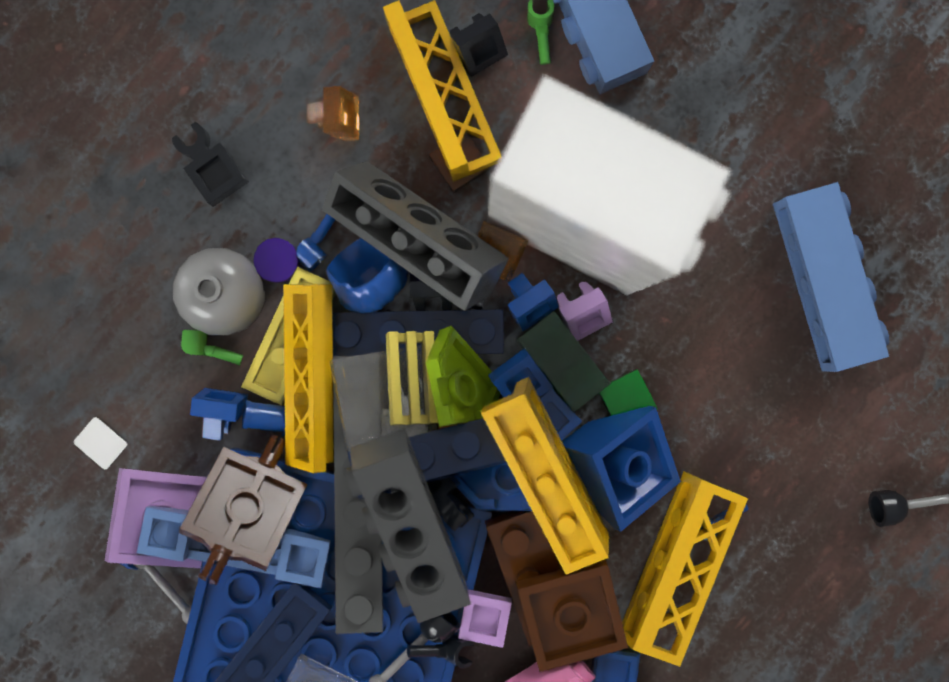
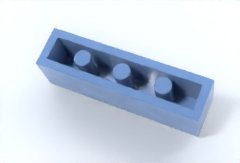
M553 0L554 4H559L565 17L561 20V24L568 42L571 45L576 43L583 59L579 60L582 74L589 85L595 84L599 95L648 73L654 63V59L627 0Z
M836 182L787 196L773 203L821 370L838 372L889 357L887 345L889 344L888 330L885 324L878 319L874 306L877 299L876 289L871 279L865 275L861 262L864 257L863 245L859 237L853 234L849 221L851 215L850 201L847 195L841 192L839 183Z

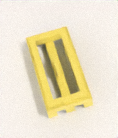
M398 331L386 334L390 426L439 423L426 367V360L434 344V331H424L423 333H416V331L398 333ZM399 343L406 344L409 415H402ZM417 343H421L425 415L420 414Z

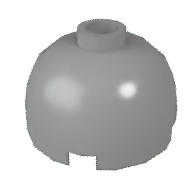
M207 248L190 255L178 268L173 281V301L179 315L192 328L208 335H231L247 329L259 317L265 303L263 281L257 273L254 263L247 256L228 248Z

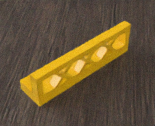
M399 0L383 6L388 27L453 182L500 163L502 159L501 153L436 1H431L407 12H404ZM432 17L436 26V32L431 43L428 44L415 39L410 25ZM440 39L444 45L445 50L437 47ZM421 51L426 52V55H425L424 58H423V55H422ZM433 55L450 61L453 66L447 84L432 78L428 67ZM457 78L462 89L454 87ZM437 89L443 91L441 98ZM450 94L466 100L470 106L464 123L448 117L445 105ZM473 117L479 129L470 126ZM454 129L460 131L458 137L456 136ZM466 132L469 135L484 140L490 154L467 162L461 148Z
M283 284L285 465L311 473L326 472V463L334 462L332 285Z
M527 377L516 382L513 394L484 406L481 414L567 575L609 558V532L530 378Z
M683 471L680 478L681 482L676 488L622 621L627 645L632 650L679 667L748 498L712 484ZM717 495L731 501L724 519L711 524L707 510L713 496ZM707 538L711 547L709 557L706 561L694 566L690 557L692 547L695 543ZM690 580L694 589L692 599L689 603L676 608L672 598L677 586ZM674 623L677 636L671 650L653 645L659 629Z

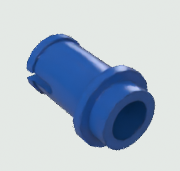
M246 400L242 417V429L251 428L281 432V436L285 437V406L255 403Z

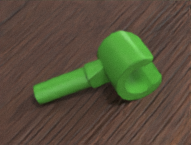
M532 0L528 2L527 21L536 31L540 65L551 63L548 27L553 21V0H547V13L542 15L533 11Z
M182 331L181 347L185 353L215 357L240 366L243 355L217 346L207 345L208 334L202 331Z

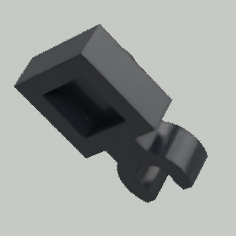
M194 122L191 124L193 130L197 133V141L194 145L186 146L184 141L177 135L172 138V142L180 153L194 160L183 169L207 203L214 207L249 181L221 143H218L211 149L209 148L210 136L200 124Z

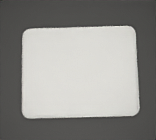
M94 417L74 440V444L104 470L109 468L127 446V442L97 417Z

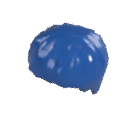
M362 238L356 240L337 254L326 269L328 280L333 286L340 304L347 310L358 313H373L377 310H382L404 288L408 275L406 269Z

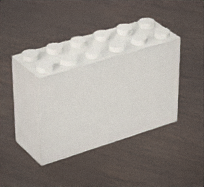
M544 76L491 178L487 224L627 296L651 285L658 284L663 280H668L673 276H678L681 270L688 272L692 268L704 244L703 241L697 239L701 228L707 220L715 221L728 199L730 191L722 187L731 171Z

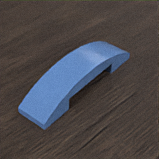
M157 506L146 507L137 548L138 554L181 562L187 558L206 562L211 551L204 544L179 533V528L189 510ZM287 528L267 571L243 561H233L230 559L226 566L276 575V580L321 588L331 541Z

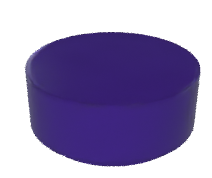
M281 238L265 240L257 247L254 254V266L257 273L265 280L273 283H284L291 280L297 267H300V259L296 253L297 249L290 242Z

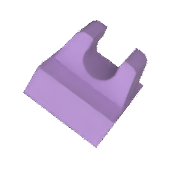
M585 281L579 283L582 296L569 301L563 292L557 296L559 311L565 328L573 342L613 322L607 299L600 288L594 289Z
M468 589L471 605L465 606L463 609L458 639L503 648L512 598Z

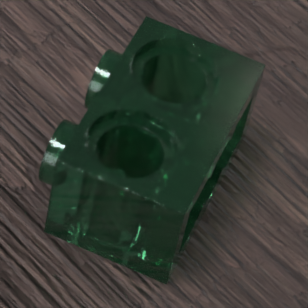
M555 311L516 340L522 349L525 348L552 384L559 397L574 412L611 384Z

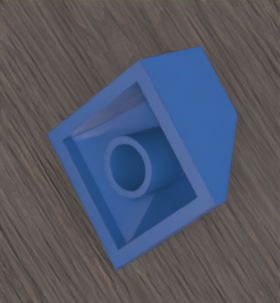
M647 406L589 421L562 441L597 511L617 531L621 532L681 482L656 407Z

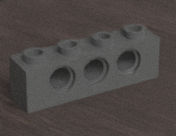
M368 161L338 170L334 174L322 211L463 311H466L492 294L509 259L507 256Z
M403 428L351 447L352 467L345 469L347 481L353 495L356 497L362 494L367 506L363 507V515L371 535L379 533L383 544L379 545L381 558L387 572L395 570L399 580L395 581V586L403 608L411 606L417 622L421 623L471 605L464 573L406 429ZM389 488H398V489H400V490H398L397 492H394V493H384V492H383L384 490L389 489ZM406 527H414L413 529L407 531L401 530Z

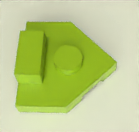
M452 326L440 329L426 360L439 427L458 425L482 419L481 411L483 407L498 401L501 394L488 377L492 371Z

